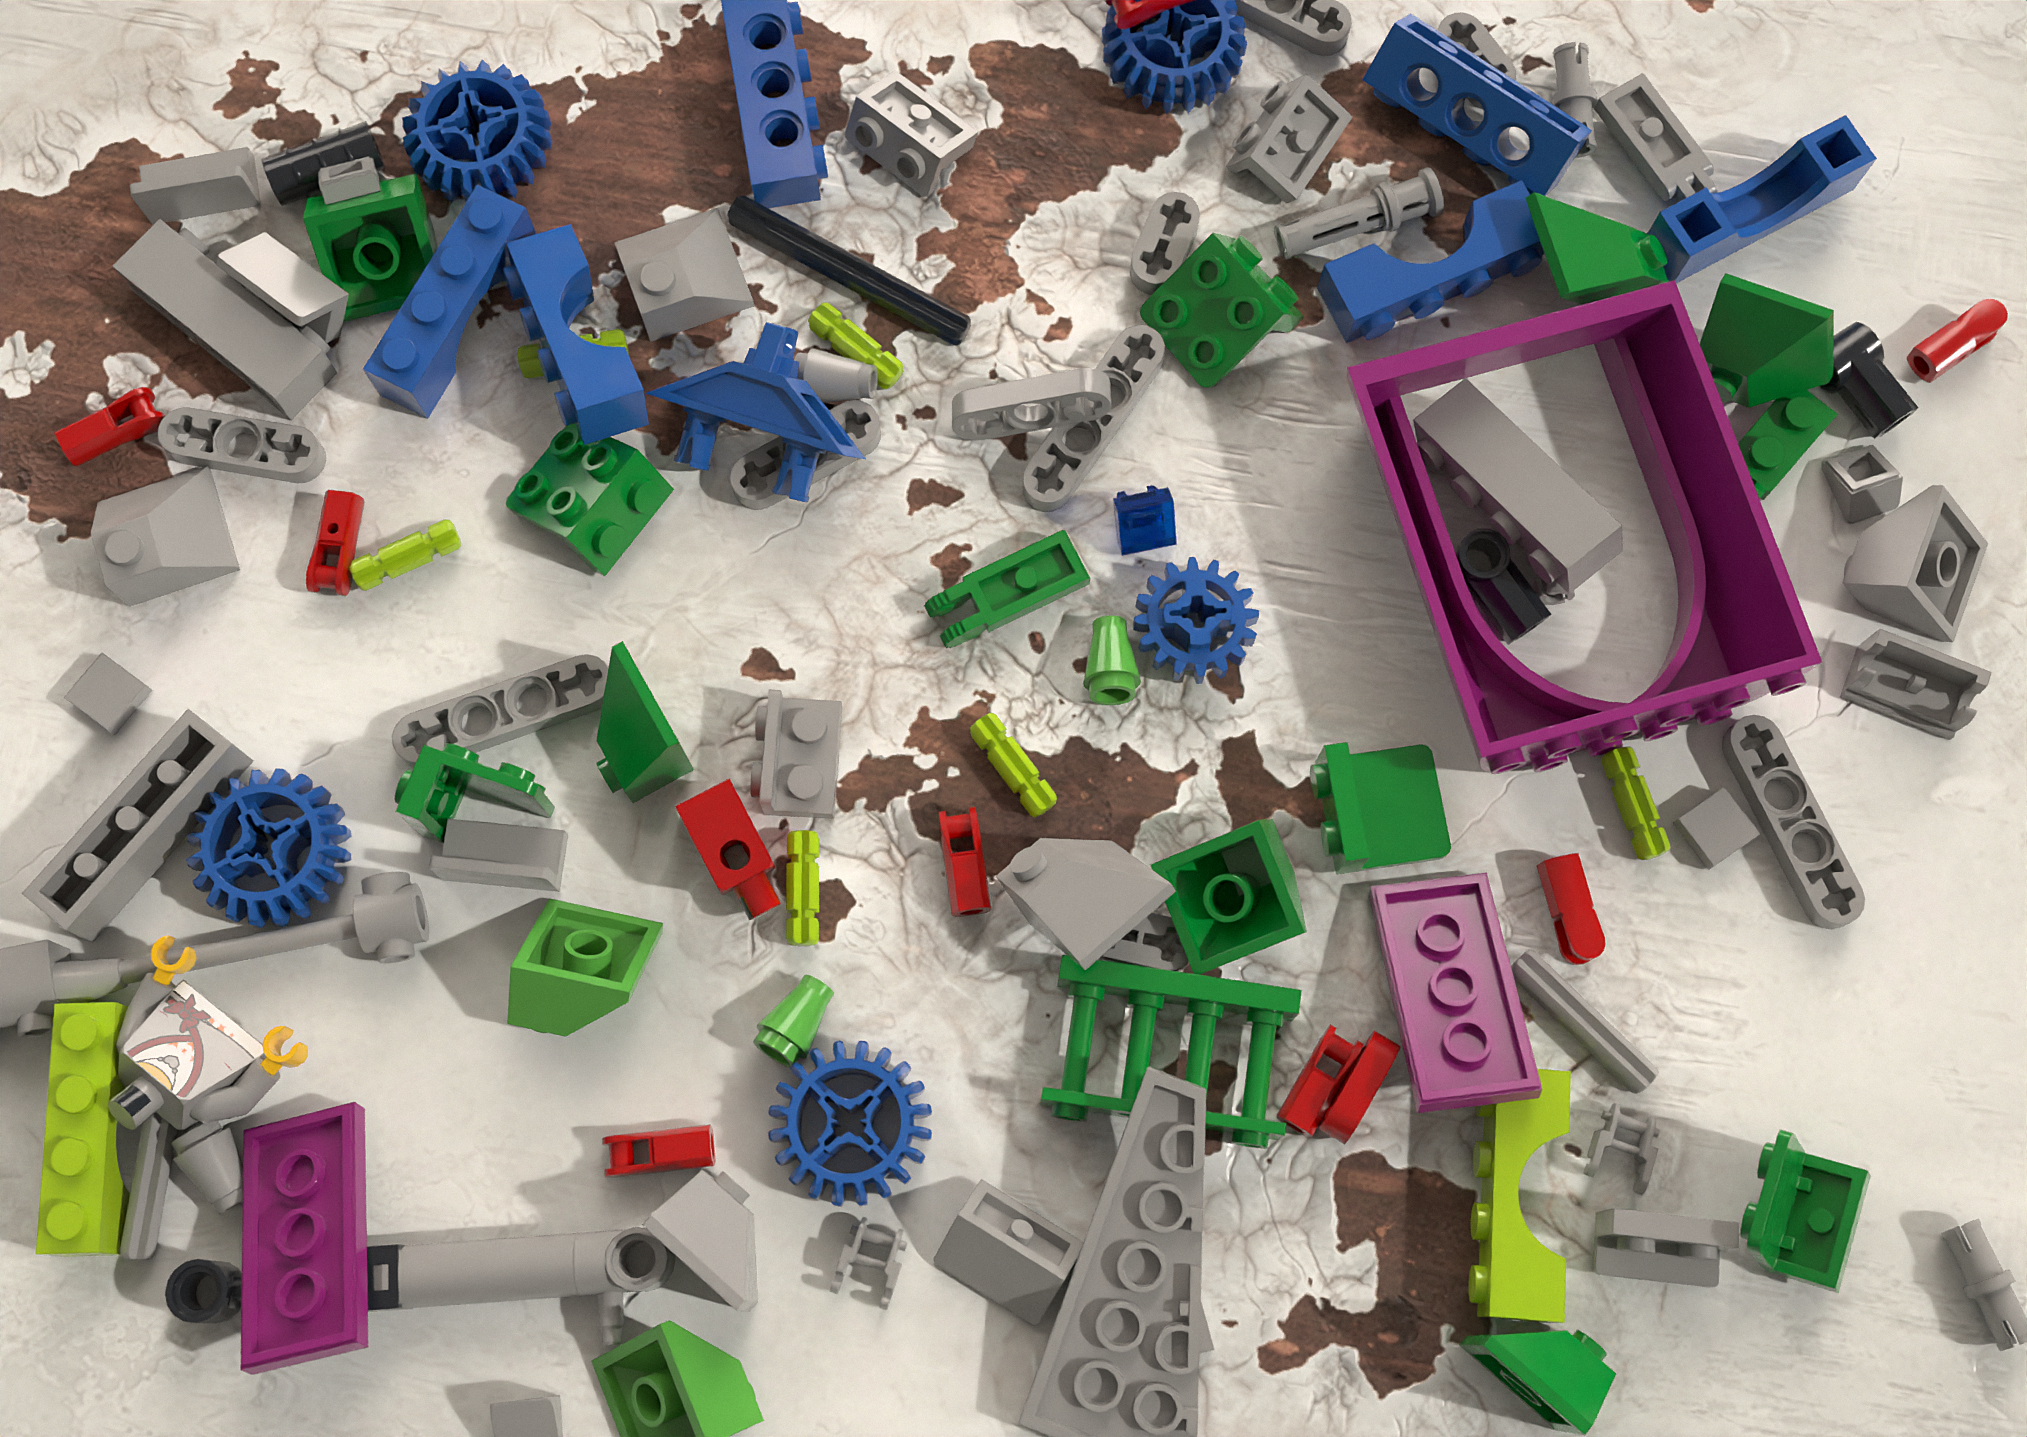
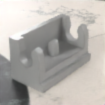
M1879 629L1857 646L1840 697L1951 740L1958 730L1968 725L1975 717L1977 710L1969 708L1973 698L1988 686L1992 672Z

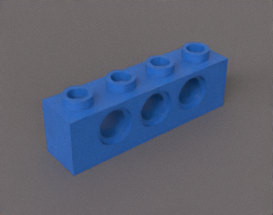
M721 0L754 199L767 208L819 201L821 196L818 179L828 178L823 145L812 146L810 131L819 130L820 126L815 97L804 98L801 83L811 82L812 80L806 48L795 50L793 39L794 35L803 34L798 1ZM765 44L777 45L769 50L758 49ZM774 91L785 92L783 96L778 98L765 97ZM781 139H791L794 141L786 147L773 145Z
M1409 14L1393 24L1362 79L1374 87V95L1382 102L1396 108L1403 106L1419 117L1418 123L1428 132L1440 137L1447 135L1463 145L1462 150L1464 154L1474 162L1484 166L1494 165L1509 175L1508 181L1511 185L1522 180L1530 195L1535 192L1546 196L1558 185L1592 132L1587 126L1413 14ZM1421 68H1427L1436 75L1438 80L1436 93L1427 91L1421 85L1419 79ZM1466 97L1476 99L1481 104L1484 111L1483 121H1474L1468 117L1464 109ZM1510 127H1517L1526 132L1530 141L1528 151L1519 150L1512 145L1509 139Z

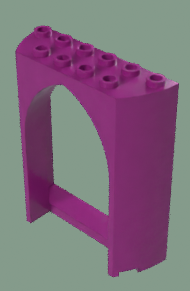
M1675 280L1347 367L1349 387L1477 759L1483 770L1491 772V774H1499L1532 765L1534 772H1542L1568 762V754L1587 749L1589 757L1600 756L1622 747V739L1642 734L1644 741L1647 742L1678 731L1676 724L1696 719L1699 726L1717 723L1732 716V708L1743 706L1771 693V696H1777L1803 687L1807 684L1804 674L1822 663ZM1594 344L1668 541L1677 577L1678 610L1673 640L1661 669L1644 693L1630 703L1589 698L1568 691L1530 670L1497 639L1474 604L1464 580L1401 395Z

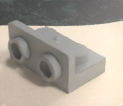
M894 70L856 95L846 127L845 138L920 195L927 197L934 192L941 170L973 148L978 131Z
M1307 73L1287 84L1281 80L1267 92L1260 103L1264 111L1256 123L1254 121L1249 123L1235 138L1232 147L1236 152L1226 165L1233 174L1248 168L1286 204L1298 199L1352 119V116Z
M769 689L767 706L757 707L755 722L756 741H764L763 762H753L750 784L751 797L760 798V805L765 815L835 818L843 710L841 701L783 698L781 690Z
M1615 1208L1596 1212L1593 1271L1597 1275L1716 1287L1719 1284L1720 1250L1739 1248V1222Z

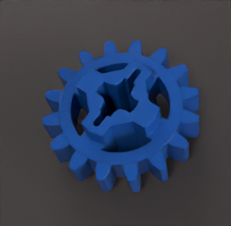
M1189 557L1186 571L1182 572L1172 562H1169L1165 567L1164 581L1154 575L1148 578L1146 588L1151 595L1138 594L1135 608L1145 614L1134 617L1133 630L1147 632L1139 640L1138 648L1140 652L1156 651L1152 665L1155 670L1162 668L1166 663L1173 665V680L1179 681L1185 670L1193 671L1196 684L1203 683L1206 670L1212 669L1218 678H1224L1228 670L1226 660L1240 666L1246 657V653L1241 646L1253 647L1257 633L1248 627L1257 624L1259 610L1245 608L1251 602L1254 593L1251 588L1236 590L1235 585L1239 577V573L1236 570L1229 573L1225 578L1218 575L1219 561L1212 560L1207 571L1199 570L1195 557ZM1182 589V596L1175 603L1164 604V608H1160L1168 596ZM1208 590H1210V591L1216 593V594H1217L1218 596H1220L1224 601H1219V600H1218L1214 595H1212ZM1188 613H1198V618L1200 622H1204V627L1194 628L1192 619L1187 618ZM1228 632H1233L1224 645L1210 652V644L1216 637H1226ZM1172 639L1179 646H1181L1185 650V652L1175 648L1167 640Z

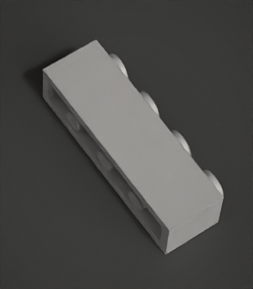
M159 219L113 265V268L135 294L292 420L337 374V371L325 355L330 350L329 345L306 325L298 331L286 321L288 318L260 297L257 298L244 285L219 268L206 257L210 252L209 249L188 229L183 228L177 233Z
M1467 378L1459 382L1413 419L1417 445L1424 464L1432 471H1437L1440 468L1452 480L1451 485L1458 497L1470 508L1478 505L1490 517L1489 522L1493 530L1499 532L1506 539L1508 545L1516 542L1529 555L1528 561L1531 567L1545 582L1552 583L1555 580L1570 594L1623 551L1622 524Z
M187 709L22 892V895L65 931L94 942L183 842L186 835H189L199 822L195 820L194 813L199 811L208 813L214 807V804L210 802L209 793L217 792L223 796L229 790V778H239L254 760L199 716Z

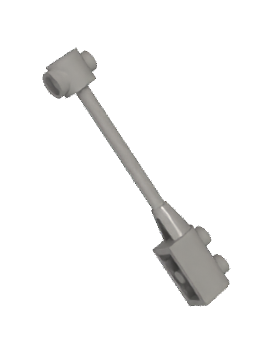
M387 872L372 875L361 881L363 894L354 896L353 914L193 946L191 948L195 950L196 962L190 971L357 937L361 948L366 954L377 952L379 963H396L410 960L415 957L414 944L427 942L429 938V924L424 898L419 886L416 883L411 884L410 874L407 872ZM48 939L0 949V1028L17 1025L18 1035L24 1037L52 1033L54 1004L90 1003L124 989L128 984L143 981L147 973H155L157 967L154 965L151 955L128 960L104 958L72 961L69 948ZM185 948L168 951V964L173 965L177 963Z

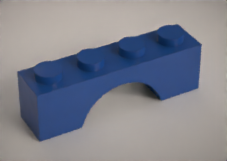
M1844 115L1800 138L1788 151L1768 167L1733 188L1719 193H1710L1706 187L1660 211L1647 234L1654 235L1665 250L1667 264L1663 268L1668 281L1675 280L1678 283L1853 191L1877 158L1849 118Z
M1521 180L1474 200L1462 226V247L1443 260L1424 264L1409 263L1392 257L1373 243L1324 264L1317 289L1345 342L1349 343L1363 336L1365 340L1378 338L1390 331L1397 321L1411 315L1415 319L1427 317L1439 310L1446 300L1460 294L1464 298L1476 296L1489 288L1497 278L1509 273L1513 277H1519L1540 265L1543 260L1544 250L1525 199L1530 194L1523 181Z
M477 185L363 368V371L380 396L427 419L429 418L456 374L457 350L470 315L489 289L497 283L505 281L502 268L511 266L506 243L537 234L526 207L482 186Z
M571 224L507 242L511 266L502 268L505 283L512 300L522 298L525 307L519 309L529 341L539 339L543 349L537 350V357L546 382L557 381L561 391L554 393L564 425L575 424L583 445L649 425L644 389L626 348L597 345L580 338L569 329L578 313L595 301L589 265Z

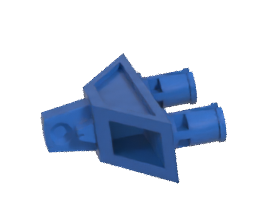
M766 322L757 349H749L744 363L731 361L645 393L683 405V411L688 412L674 461L690 464V467L709 470L720 422L726 423L727 419L782 436V442L787 443L772 493L787 495L789 499L808 502V494L820 453L826 454V451H830L847 457L866 458L808 382L797 379L799 362L794 361L793 357L798 331L782 325Z

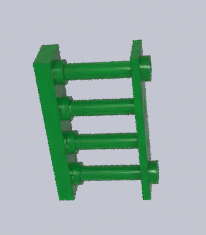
M1062 955L1057 987L1069 989L1068 997L1073 999L1061 1089L1043 1087L1040 1105L1051 1106L1052 1117L1086 1122L1088 1112L1129 1118L1147 1066H1150L1157 1011H1163L1164 1003L1188 1006L1187 1015L1192 1016L1184 1080L1206 1088V1097L1216 1020H1222L1223 1012L1247 1015L1246 1023L1252 1025L1241 1116L1206 1111L1205 1130L1232 1133V1144L1260 1149L1268 1148L1269 1139L1279 1140L1285 1136L1286 1123L1265 1120L1275 1032L1276 1029L1282 1028L1283 1020L1292 1022L1299 1014L1302 990L1096 960L1084 970L1070 957ZM1104 994L1128 997L1127 1006L1133 1008L1121 1098L1085 1093L1097 1002L1104 1001Z

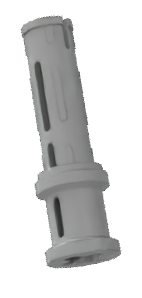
M1428 167L1419 170L1417 177L1390 186L1386 182L1376 184L1371 189L1369 196L1328 208L1285 224L1275 225L1274 233L1282 257L1287 260L1294 255L1335 243L1378 227L1383 231L1392 232L1398 230L1402 222L1429 214L1431 217L1440 216L1444 212L1442 190L1435 173Z

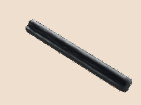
M745 195L736 197L730 206L727 216L730 225L954 346L960 345L968 335L971 328V319L961 311Z

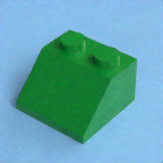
M417 174L379 182L381 191L327 205L323 195L307 199L303 221L321 273L349 294L343 322L400 309L438 247L434 228Z

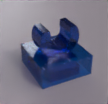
M1154 485L1147 486V492L1127 495L1125 491L1117 493L1116 498H1113L1116 537L1122 556L1177 545L1174 500L1169 487L1158 489Z

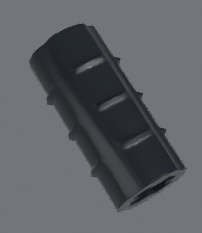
M366 121L343 130L338 128L337 132L317 139L312 137V140L292 148L286 147L284 151L261 158L269 184L281 206L303 198H310L311 195L320 193L318 171L321 168L369 157L373 158L377 172L386 169L378 145Z

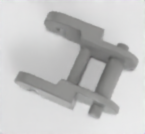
M1613 1103L1609 1112L1604 1110L1601 1119L1606 1120L1604 1129L1596 1130L1593 1133L1587 1154L1588 1158L1591 1159L1584 1168V1175L1592 1178L1595 1176L1604 1148L1611 1147L1635 1156L1634 1159L1639 1162L1636 1173L1640 1175L1639 1180L1634 1183L1633 1192L1642 1195L1648 1187L1658 1148L1652 1147L1651 1142L1653 1137L1657 1138L1659 1136L1660 1129L1655 1128L1656 1117L1650 1115L1645 1122L1620 1114V1105ZM1616 1126L1641 1134L1638 1146L1636 1147L1613 1139Z
M862 1217L859 1227L852 1225L849 1234L855 1235L852 1247L843 1246L830 1292L838 1294L848 1263L857 1262L881 1270L888 1275L885 1292L879 1308L887 1310L902 1266L901 1263L895 1262L898 1250L905 1251L907 1242L901 1241L903 1229L899 1228L895 1236L867 1228V1218ZM862 1240L889 1248L890 1252L887 1261L884 1262L860 1254L859 1250Z

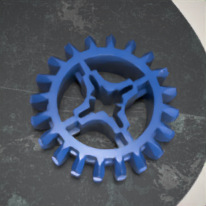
M1193 0L1161 12L1128 29L1117 28L1114 21L1117 13L1114 7L1110 6L1106 14L1105 27L1102 28L1101 42L1104 44L1103 62L1105 66L1111 67L1110 77L1113 84L1124 83V93L1127 99L1137 94H1142V104L1145 110L1154 101L1163 102L1162 107L1166 115L1172 110L1174 103H1181L1189 114L1194 108L1195 99L1209 107L1210 103L1214 101L1215 92L1225 94L1230 88L1232 78H1237V75L1240 74L1243 62L1242 56L1246 53L1247 41L1245 40L1246 36H1244L1246 25L1244 17L1236 15L1238 9L1236 0ZM1159 17L1155 23L1143 26V31L1136 32L1144 23ZM1214 50L1207 59L1189 67L1192 60L1204 57L1206 51Z
M483 59L475 71H469L467 65L460 61L457 69L458 73L451 76L439 68V82L436 85L421 81L420 90L424 98H408V108L412 115L402 117V127L406 133V136L403 137V147L411 159L409 163L413 171L423 178L426 186L433 193L441 190L444 197L451 203L460 195L467 202L477 185L496 194L506 190L507 194L516 198L518 190L515 184L522 181L533 185L535 176L531 168H546L547 159L544 151L552 149V138L549 132L552 123L548 111L543 108L545 105L542 96L536 89H531L529 81L522 74L513 77L511 70L504 63L493 73L490 65ZM477 121H478L479 124H480V125H479V130H480L479 133L477 132V127H476V122H477ZM475 134H478L479 146H477L475 143ZM459 159H468V160H471V161H473V162H461V161H456V160H459Z
M276 768L270 779L261 770H252L249 786H246L238 778H229L228 787L231 794L226 798L217 792L209 793L210 802L216 806L210 815L204 811L194 813L195 820L205 826L203 832H194L186 835L187 842L201 849V851L185 860L191 869L202 871L192 882L197 890L210 892L206 899V903L215 910L226 907L225 916L228 919L239 923L247 916L250 925L262 928L268 921L269 916L277 926H287L290 919V909L303 919L310 917L311 908L308 900L312 897L322 904L330 902L329 894L322 888L328 880L334 884L344 883V876L333 868L335 863H345L352 860L349 851L337 846L347 841L352 835L348 827L337 824L345 816V812L337 803L329 804L332 794L323 786L313 788V781L304 774H298L291 780L290 773L285 769ZM286 805L302 809L305 815L294 821L287 817L284 820L273 823L263 815L261 810L271 806ZM241 825V837L238 843L229 849L233 836ZM264 832L275 839L271 844L273 851L271 856L274 862L264 857L268 852L266 844L268 839ZM311 846L308 858L302 869L298 872L297 859L303 850ZM267 873L270 878L277 882L279 887L269 891L250 892L242 890L235 880L245 875L252 878L258 874Z
M835 1041L833 1043L835 1061L826 1063L822 1052L815 1048L810 1051V1056L817 1069L808 1074L804 1067L797 1062L793 1063L790 1067L794 1076L801 1081L797 1089L787 1083H778L776 1091L791 1101L789 1107L780 1105L769 1107L768 1114L777 1120H786V1127L775 1128L769 1131L768 1137L774 1143L789 1141L790 1147L780 1151L775 1156V1160L780 1166L788 1165L798 1160L800 1165L789 1176V1181L793 1185L797 1186L803 1183L811 1174L815 1177L808 1193L811 1198L818 1200L823 1195L828 1184L833 1186L832 1204L841 1207L846 1198V1188H854L855 1200L862 1207L868 1205L869 1197L866 1186L875 1184L878 1193L883 1199H887L892 1195L890 1187L884 1180L892 1172L901 1183L906 1185L910 1182L911 1176L907 1170L900 1166V1163L905 1157L916 1164L924 1162L925 1155L920 1150L910 1147L912 1139L919 1141L931 1140L932 1131L926 1127L914 1126V1119L931 1116L932 1108L930 1104L924 1103L911 1105L910 1100L920 1096L925 1091V1087L920 1080L914 1081L905 1087L902 1086L901 1082L911 1071V1066L906 1061L899 1063L891 1072L886 1070L892 1056L890 1049L883 1047L878 1052L873 1063L867 1061L869 1045L866 1041H858L855 1049V1058L847 1059L844 1043L842 1041ZM844 1075H862L878 1081L871 1090L867 1088L861 1095L851 1099L841 1098L825 1085L831 1079ZM893 1094L900 1108L901 1127L898 1139L893 1149L890 1150L875 1134L873 1124L876 1115L883 1108L882 1104ZM812 1097L825 1111L827 1124L826 1129L817 1139L818 1143L808 1152L803 1142L801 1124L805 1106ZM829 1102H833L841 1111L846 1110L851 1115L856 1114L859 1110H864L867 1118L859 1121L863 1126H866L864 1133L873 1144L868 1145L860 1136L856 1137L850 1132L843 1134L842 1137L837 1136L835 1128L842 1125L836 1120L838 1115L828 1105ZM850 1147L860 1148L877 1163L876 1166L868 1170L851 1174L837 1173L822 1167L831 1156L835 1157L840 1151Z

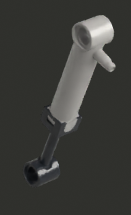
M639 1227L624 1230L417 1245L367 1246L368 1312L598 1295L599 1327L602 1329V1343L604 1345H617L622 1342V1327L624 1325L623 1293L648 1292L658 1289L668 1281L673 1273L676 1258L675 1254L650 1231ZM646 1242L651 1245L655 1252V1265L646 1276L636 1278L627 1269V1254L636 1244ZM204 1259L184 1262L173 1271L167 1281L165 1290L167 1306L174 1316L184 1322L220 1323L227 1321L241 1309L242 1273L239 1268L229 1262ZM210 1275L216 1282L217 1294L212 1304L203 1308L197 1301V1286L204 1277Z

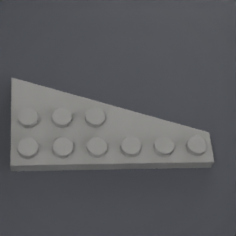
M1147 1066L1019 1419L1020 1425L1051 1437H1197L1206 1088Z

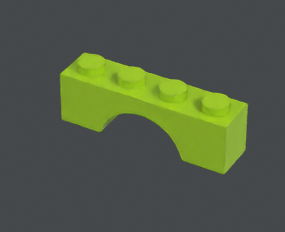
M117 1002L54 1004L36 1255L59 1257L121 1255L120 1247L130 1193L123 1183L118 1167L116 1151L117 1120L109 1110L108 1103L125 1089V1086L118 1078L119 1054L116 1049L118 1036L128 1006Z
M1537 1069L1542 1086L1539 1098L1475 1106L1476 1115L1484 1117L1483 1141H1476L1473 1151V1174L1475 1178H1482L1481 1203L1474 1202L1471 1212V1236L1473 1240H1480L1479 1265H1472L1470 1269L1468 1292L1470 1302L1478 1303L1477 1317L1565 1323L1566 1258L1549 1250L1531 1233L1521 1213L1518 1190L1523 1168L1531 1155L1544 1143L1568 1134L1570 1131L1571 1071Z

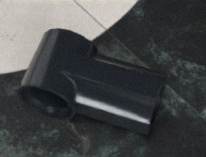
M1855 322L1834 335L1833 376L1828 384L1819 387L1827 393L1834 394L1838 392L1871 436L1876 439L1895 428L1911 416L1919 407L1884 365V349L1877 335L1865 324Z
M1491 529L1474 530L1454 550L1470 594L1508 645L1533 630L1552 615L1512 561L1510 547L1506 539L1499 532ZM1479 550L1484 552L1491 561V570L1479 571L1474 569L1468 562L1467 551Z

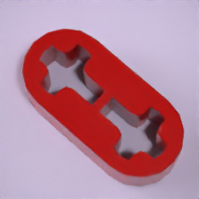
M1375 1030L1370 1034L1319 1124L1318 1129L1343 1144L1347 1143L1400 1051V1045Z

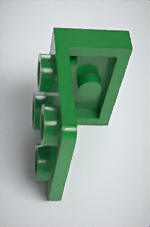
M1212 233L1140 308V316L1143 321L1161 335L1164 345L1202 387H1215L1272 330L1289 333L1305 318L1294 306V303L1298 300L1295 292L1278 276L1270 279L1258 265L1263 260L1261 254L1242 236L1235 239Z
M575 424L565 426L563 430L553 437L550 446L529 472L518 480L514 490L506 499V507L513 514L560 537L593 571L606 576L674 489L638 449L612 437L583 445Z
M1348 742L1323 746L1315 764L1310 766V779L1315 799H1322L1326 822H1321L1322 845L1326 857H1333L1336 875L1440 860L1449 854L1451 842L1432 750L1428 746L1419 744L1350 754Z
M446 743L443 751L423 745L413 770L407 769L403 773L395 791V803L398 804L395 812L420 835L443 844L447 820L455 818L466 790L546 818H551L555 806L545 795L546 788L533 782L535 775L530 771L504 762L501 763L499 770L478 763L480 757L478 754L451 743Z
M1780 1130L1775 1144L1766 1142L1761 1152L1757 1176L1763 1179L1764 1183L1758 1203L1750 1201L1745 1209L1740 1236L1747 1239V1250L1764 1271L1839 1293L1871 1175L1868 1170L1808 1154L1804 1151L1794 1133Z

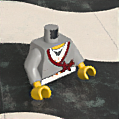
M171 936L161 937L154 943L151 950V959L157 969L155 973H147L131 1000L116 1043V1049L119 1054L118 1078L126 1088L110 1100L108 1106L115 1119L130 1130L136 1129L155 1112L179 1130H186L199 1121L210 1123L246 1115L280 1079L279 1070L283 1066L289 1068L298 1067L308 1057V1047L301 1042L296 1043L287 1054L281 1055L283 1043L292 1036L294 1030L286 1026L275 1027L267 1033L262 1044L184 979L175 986L171 982L174 975L190 971L195 965L196 953L193 948L187 946L180 960L173 965H169L167 953L175 941V938Z

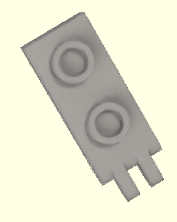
M1644 73L1598 99L1594 110L1662 200L1669 201L1674 198L1676 202H1679L1706 187L1710 193H1718L1716 185L1709 177L1714 173L1711 161Z

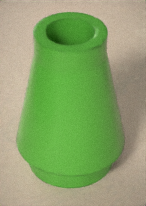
M1108 615L1099 617L1092 623L1093 635L1083 685L1089 690L1090 699L1097 704H1125L1135 698V689L1141 684L1127 634V622L1120 616Z
M804 975L799 984L756 1025L759 1033L753 1043L769 1058L789 1068L799 1058L806 1059L827 1005L834 996V992L819 979L810 975Z

